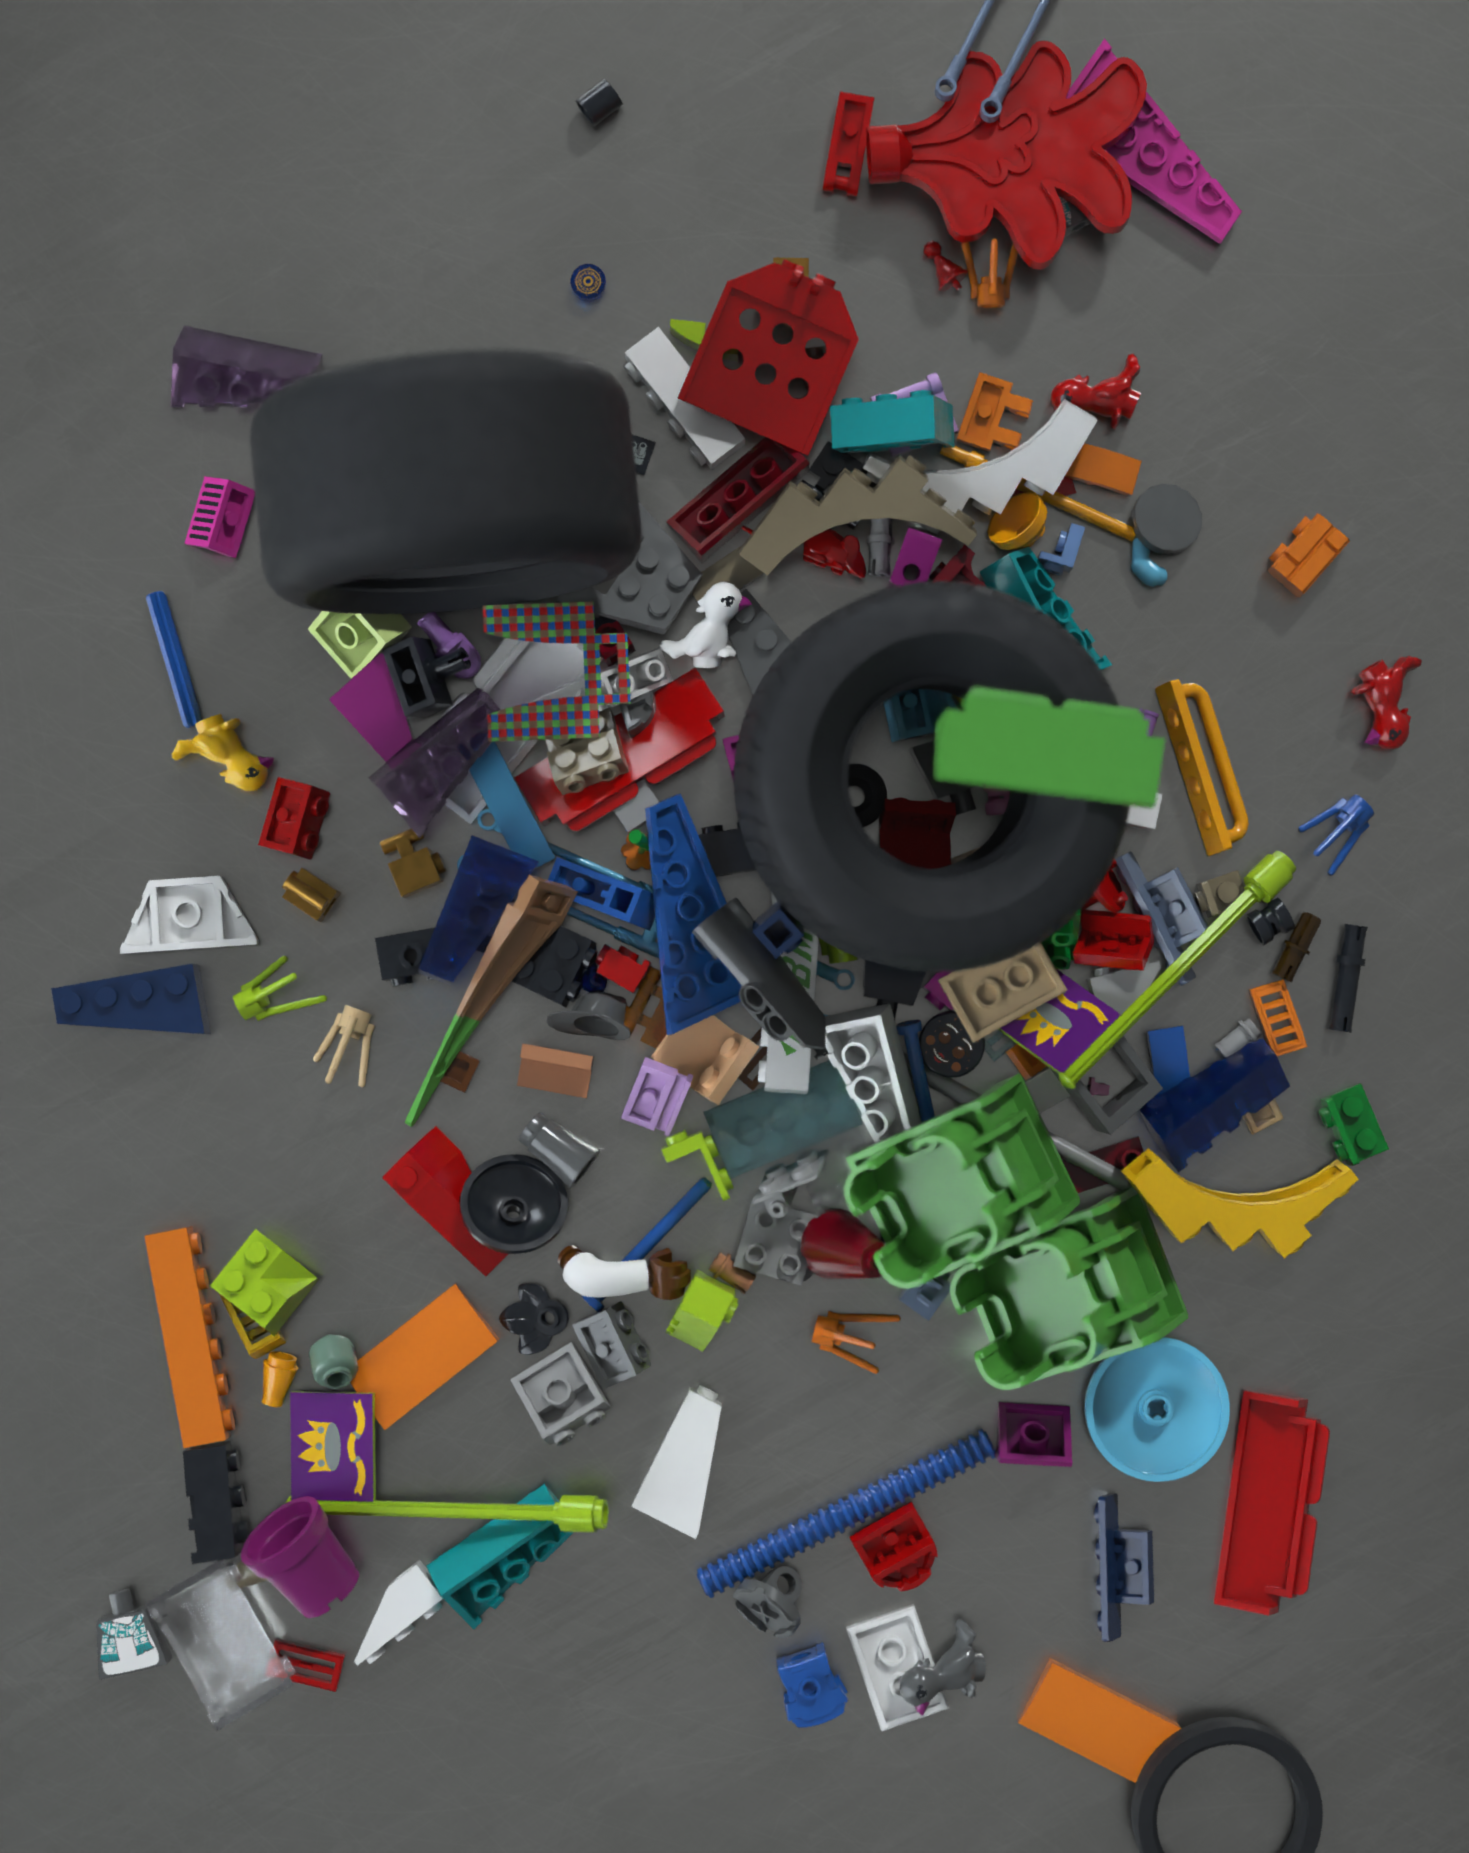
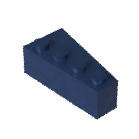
M192 963L51 988L57 1024L211 1034L201 971L198 964Z

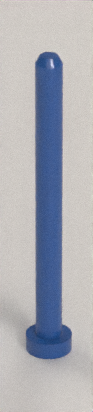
M909 1020L897 1024L896 1028L898 1035H904L921 1122H925L934 1118L935 1114L918 1032L922 1030L921 1020Z
M706 1177L701 1178L622 1261L642 1260L711 1189L712 1183ZM582 1296L597 1312H600L605 1307L602 1301L606 1297Z

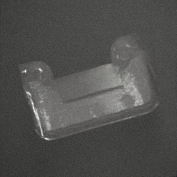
M224 1560L215 1561L157 1593L145 1602V1606L153 1620L156 1619L158 1623H161L160 1630L165 1634L198 1692L202 1704L206 1703L205 1707L209 1713L208 1717L216 1731L292 1687L294 1683L291 1676L296 1674L287 1655L279 1657L237 1583L243 1578L232 1560L228 1563Z

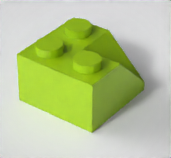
M255 1229L210 1286L275 1336L319 1279Z

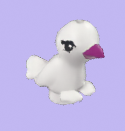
M728 582L714 584L704 597L698 601L700 607L696 609V612H705V618L696 624L685 638L679 641L662 640L659 644L661 650L673 659L684 655L693 657V666L699 668L718 667L721 665V657H735L736 651L732 646L727 645L728 624L739 611L752 605L748 598L741 595L738 588Z

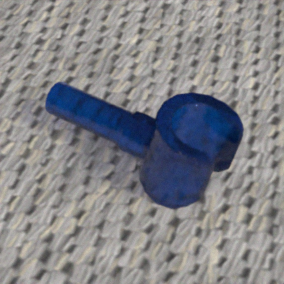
M595 962L589 970L582 974L579 980L582 983V989L589 993L597 990L603 992L607 985V978L596 973L597 965Z

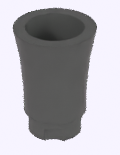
M538 1113L531 1119L518 1138L523 1145L528 1147V1151L548 1166L569 1189H572L580 1181L600 1153V1149L579 1139L551 1119L549 1121L541 1113Z

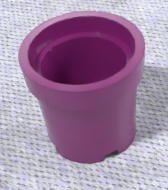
M310 1496L296 1498L274 1510L252 1531L241 1550L242 1562L256 1576L266 1578L305 1618H315L330 1611L331 1608L327 1604L336 1597L343 1601L353 1590L359 1579V1571L356 1569L355 1563L329 1528L326 1513L317 1500Z

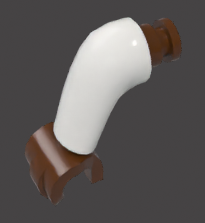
M574 1245L564 1248L557 1259L560 1267L564 1269V1281L575 1292L585 1297H614L648 1290L649 1284V1289L653 1296L662 1300H673L684 1296L685 1288L691 1281V1270L688 1269L687 1261L678 1260L672 1262V1252L669 1248L654 1253L649 1258L648 1266L645 1259L622 1262L603 1261L591 1253H582Z

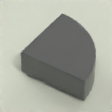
M652 691L631 699L629 704H619L630 737H634L642 732L654 717L656 699Z

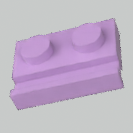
M645 1057L621 1119L653 1131L655 1128L665 1132L664 1135L669 1137L694 1075L688 1074V1076L678 1073L676 1068Z

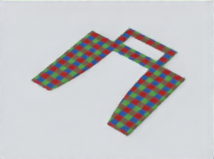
M594 601L483 606V630L486 634L539 643H583L585 696L536 701L487 714L488 742L599 738L598 705L631 703L627 633L595 634ZM617 643L619 694H601L599 644Z

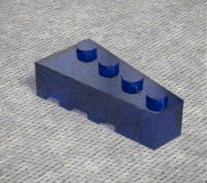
M472 835L418 973L452 986L501 918L507 904L514 900L522 884L534 872L539 861Z
M1261 1038L1256 1042L1245 1045L1240 1051L1231 1056L1214 1062L1209 1068L1195 1076L1182 1080L1177 1086L1168 1091L1155 1095L1139 1111L1152 1139L1179 1173L1188 1166L1186 1160L1197 1151L1201 1155L1213 1147L1212 1139L1223 1131L1231 1133L1240 1126L1243 1115L1247 1112L1257 1113L1288 1089L1290 1084L1277 1055Z

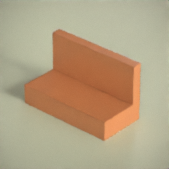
M522 1044L520 1055L522 1059L517 1086L587 1098L595 1056Z

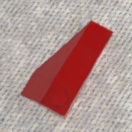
M435 1126L407 1151L382 1178L486 1277L508 1254L494 1251L482 1245L467 1230L461 1216L460 1198L463 1186L472 1172L462 1151Z

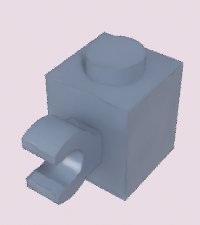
M945 1273L914 1288H904L898 1299L929 1321L950 1292L951 1283L947 1280L951 1274Z

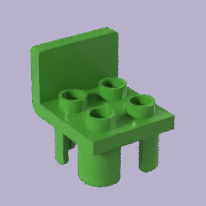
M1019 1073L998 1082L975 1100L856 1151L845 1158L852 1171L848 1175L844 1187L846 1202L852 1214L856 1217L870 1209L886 1243L874 1253L875 1263L881 1275L889 1283L900 1288L910 1289L917 1287L933 1278L967 1264L977 1262L988 1255L1046 1232L1057 1226L1080 1204V1197L1026 1083Z
M1133 1186L1124 1189V1191L1120 1190L1090 1208L1067 1215L1057 1226L1046 1232L988 1255L977 1262L962 1266L953 1276L950 1285L951 1299L958 1314L967 1313L974 1308L978 1310L990 1343L975 1352V1362L984 1380L993 1387L1002 1390L1016 1389L1043 1378L1079 1369L1085 1365L1150 1345L1162 1339L1188 1319L1187 1309L1146 1203Z

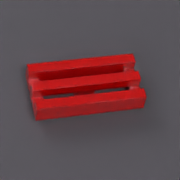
M276 1638L266 1675L336 1692L346 1655ZM280 1649L335 1662V1667L279 1654ZM277 1662L332 1675V1679L329 1681L276 1668Z

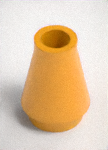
M279 1351L269 1352L268 1359L263 1361V1396L261 1401L263 1404L271 1407L283 1406L284 1398L298 1371V1366L296 1365L297 1358L295 1356Z

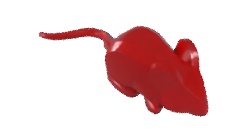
M746 526L741 527L742 530L749 534L753 532L752 529ZM828 529L802 543L804 561L822 569L829 566L831 567V572L842 576L843 570H846L854 576L862 579L865 578L866 564L860 552V543L857 537L847 535L843 538L836 531Z

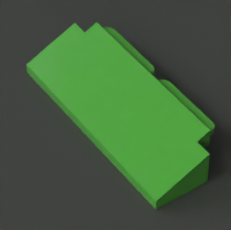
M975 687L970 690L963 700L961 711L946 709L936 723L934 780L1152 809L1156 805L1165 739L1147 736L1149 720L1143 719L1142 713L1137 709L1067 700L1061 707H1053L1050 700L1044 696Z

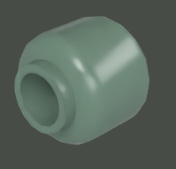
M326 1335L317 1340L310 1348L309 1359L312 1374L318 1384L330 1389H339L347 1386L356 1377L359 1369L354 1344L348 1338L341 1335Z

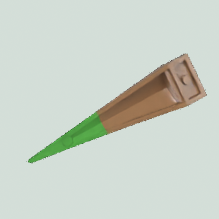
M529 875L526 882L519 889L516 902L507 904L404 1123L410 1127L416 1123L447 1069L479 1022L517 973L563 923L578 893L576 890L564 884Z

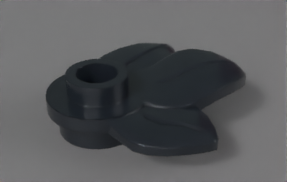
M525 1283L518 1287L520 1302L506 1307L500 1314L499 1321L506 1330L520 1335L519 1353L532 1355L545 1350L549 1346L552 1336L565 1330L569 1315L566 1307L557 1300H551L542 1286L534 1283ZM547 1312H551L554 1315L553 1324L546 1322L545 1314Z

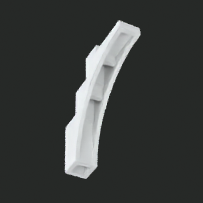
M1064 399L1049 421L1020 446L1001 457L977 466L954 470H925L924 473L928 475V482L922 489L927 492L929 488H932L947 500L944 506L954 513L958 509L962 511L969 497L974 499L972 505L988 515L991 514L992 510L1001 515L1022 478L1026 479L1024 486L1042 496L1047 491L1054 495L1098 420L1095 416ZM869 452L862 465L863 469L868 471L866 476L877 484L893 462ZM919 523L921 526L935 534H938L940 531L933 527Z

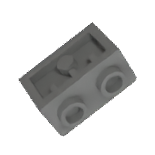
M621 1301L572 1325L602 1390L636 1376L651 1366L647 1347L640 1341L634 1328L632 1315L625 1309Z

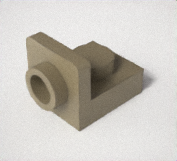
M1236 870L1196 884L1198 892L1194 893V898L1201 913L1206 912L1208 918L1223 913L1245 891L1239 871Z

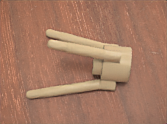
M345 1005L342 1014H337L332 1028L313 1057L314 1062H319L338 1031L339 1034H342L325 1078L327 1084H330L334 1078L349 1039L359 1040L361 1034H363L358 1085L361 1088L365 1086L371 1035L375 1025L369 1023L372 1014Z

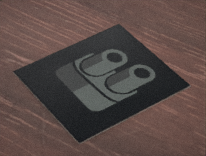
M632 434L636 473L645 475L656 442Z

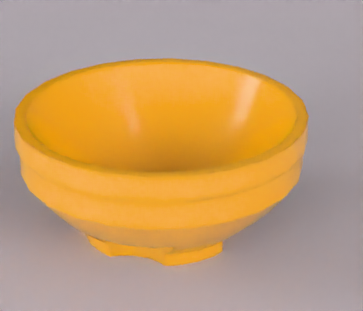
M1024 492L1010 498L1001 515L995 512L990 520L987 531L990 540L1003 550L1023 549L1033 546L1035 541L1042 537L1045 531L1047 507L1043 500L1034 492Z

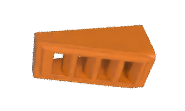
M1284 979L1249 989L1270 1057H1277L1308 1047ZM1279 992L1280 999L1262 1003L1261 997ZM1283 1005L1285 1012L1267 1017L1266 1010ZM1288 1019L1289 1026L1272 1031L1270 1024ZM1292 1033L1294 1040L1277 1044L1275 1038Z

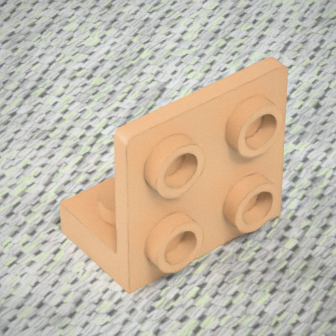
M712 1015L672 1035L666 1034L652 1054V1059L678 1069V1073L688 1076V1074L694 1075L690 1088L704 1098L719 1105L757 1052L759 1046L750 1039L735 1032Z

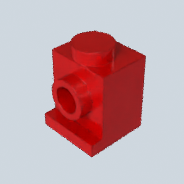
M606 944L602 947L595 960V963L600 965L596 972L634 994L652 963L645 959L641 965L636 962L639 957L638 954L622 945L617 951Z

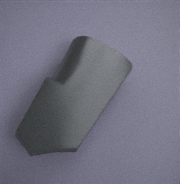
M736 897L719 908L692 931L693 935L715 960L719 958L740 982L742 987L739 990V997L742 1004L771 1038L777 1041H784L793 1035L804 1048L822 1050L825 1048L826 1025L824 1014L781 955L775 958L752 932L754 919Z

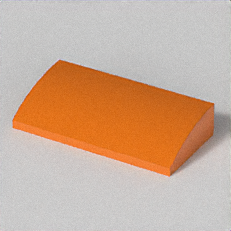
M455 1283L357 1361L359 1368L357 1375L350 1383L356 1392L375 1393V1419L386 1430L498 1342L499 1337Z
M1049 1658L1018 1720L1019 1724L1136 1783L1143 1766L1155 1749L1173 1733L1181 1729L1177 1722L1052 1658Z

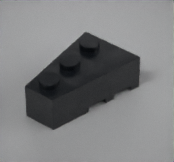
M231 1441L188 1447L183 1451L186 1496L190 1498L192 1518L188 1519L189 1531H194L197 1552L191 1553L192 1564L236 1558L241 1553L243 1545L250 1535L247 1520L242 1521L240 1507L245 1506L243 1486L237 1485L235 1471L240 1470L237 1449L232 1450Z

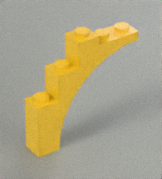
M1149 1148L1121 1171L1167 1231L1181 1244L1187 1239L1198 1235L1202 1226L1207 1223L1218 1238L1232 1251L1246 1245L1253 1238V1234L1259 1231L1270 1247L1284 1259L1289 1254L1299 1251L1303 1247L1304 1242L1312 1236L1304 1225L1309 1221L1317 1219L1323 1213L1324 1208L1336 1198L1346 1195L1350 1191L1351 1186L1359 1180L1349 1167L1336 1159L1315 1175L1287 1187L1260 1193H1230L1211 1190L1186 1180L1172 1171Z

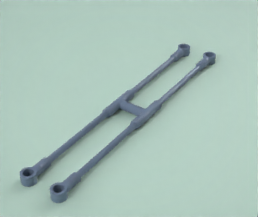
M985 0L958 55L953 57L945 75L937 80L934 92L940 101L947 102L954 98L957 89L956 83L967 63L966 57L995 0ZM1040 0L1003 76L998 78L990 96L981 103L979 114L983 121L993 123L999 119L1002 110L1001 104L1012 84L1011 78L1050 0ZM948 85L952 91L945 93L939 87ZM992 106L997 112L989 114L985 111V107Z

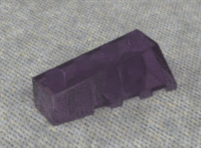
M184 326L173 347L171 407H183L185 403H199L200 407H214L215 403H233L234 407H248L249 403H262L281 387L300 378L321 372L323 354Z
M480 688L474 690L368 777L391 807L419 838L426 831L427 825L436 813H439L447 803V798L456 786L461 784L468 775L469 769L477 758L481 757L492 743L488 742L487 714L499 711L500 709L488 693Z

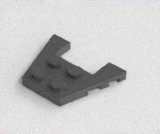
M639 502L642 527L641 544L633 563L619 574L606 594L593 587L562 594L558 597L556 603L594 601L595 618L602 616L618 620L623 625L664 635L702 580L703 574Z

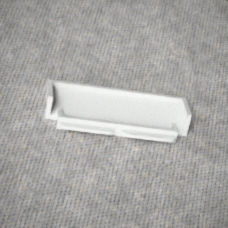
M504 638L481 666L477 674L474 675L473 683L477 688L470 696L467 693L458 695L453 701V706L445 711L418 745L417 754L420 757L419 762L431 770L420 785L471 825L487 804L459 748L488 734L487 714L529 703V701L550 693L560 686L584 677L583 643H539ZM538 740L496 742L511 773Z

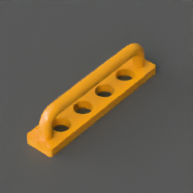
M1179 679L1166 682L1156 687L1155 691L1207 855L1211 856L1232 849V843L1244 837L1249 826L1248 815L1211 698L1207 691L1195 683L1181 685ZM1188 697L1194 698L1197 702L1234 818V827L1227 830L1186 701Z

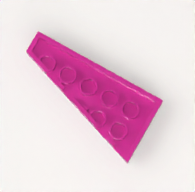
M1105 38L1070 87L1067 98L1074 96L1089 86L1118 59L1111 51L1112 47ZM1146 92L1142 110L1135 124L1121 140L1105 151L1118 161L1132 186L1221 244L1242 211L1216 178L1213 179L1201 165V159L1193 150L1190 151L1180 138L1181 134L1148 92Z

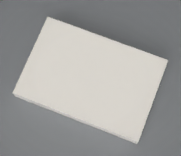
M914 1604L846 1627L881 1731L949 1709L944 1691L939 1692L930 1701L924 1716L917 1713L915 1707L909 1704L900 1693L902 1676L906 1671L914 1667L918 1660L924 1662L926 1658H929L930 1667L935 1666Z

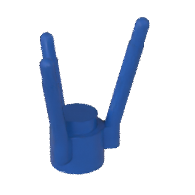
M1356 794L1348 801L1341 798L1333 807L1299 827V831L1303 833L1336 813H1340L1337 816L1340 825L1314 850V856H1320L1346 829L1350 832L1354 830L1329 868V875L1335 874L1360 835L1370 826L1367 821L1375 814L1371 806Z

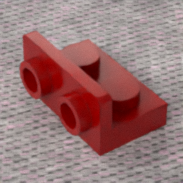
M277 777L258 845L311 860L314 850L319 843V833L324 816L328 811L330 792L312 785Z

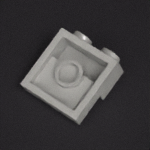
M572 1342L510 1379L540 1435L549 1445L556 1443L557 1446H561L570 1442L576 1436L574 1430L584 1424L588 1427L599 1424L606 1418L604 1412L611 1408Z

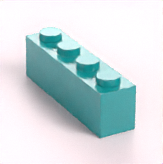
M1029 546L1009 553L979 571L985 582V587L1019 598L1023 602H1027L1041 610L1044 614L1049 615L1063 626L1087 650L1101 671L1112 666L1107 656L1100 657L1091 645L1095 639L1088 629L1081 631L1071 617L1074 610L1069 602L1057 597L1053 591L1055 587L1054 581Z
M543 1484L516 1504L554 1505L555 1502L560 1501ZM493 1519L456 1546L441 1554L426 1567L440 1596L474 1630L482 1622L480 1616L489 1607L496 1609L505 1600L503 1594L515 1582L522 1584L530 1576V1567L536 1561L544 1562L574 1532H562L559 1524H554V1521Z

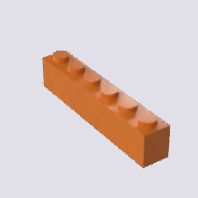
M192 1226L145 1235L183 1448L227 1440L231 1437L230 1431L235 1430V1421L232 1409H226L224 1395H228V1383L225 1373L220 1374L217 1360L222 1359V1351L219 1339H213L211 1325L215 1324V1313L212 1303H207L204 1289L209 1288V1281L206 1269L200 1268L198 1254H202L200 1235L198 1232H193Z

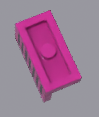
M205 476L184 544L206 548L224 556L236 558L255 497V490L229 479Z

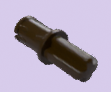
M1309 912L1301 914L1289 940H1284L1283 943L1286 946L1271 973L1291 983L1293 982V978L1305 954H1310L1308 948L1321 924L1319 917Z

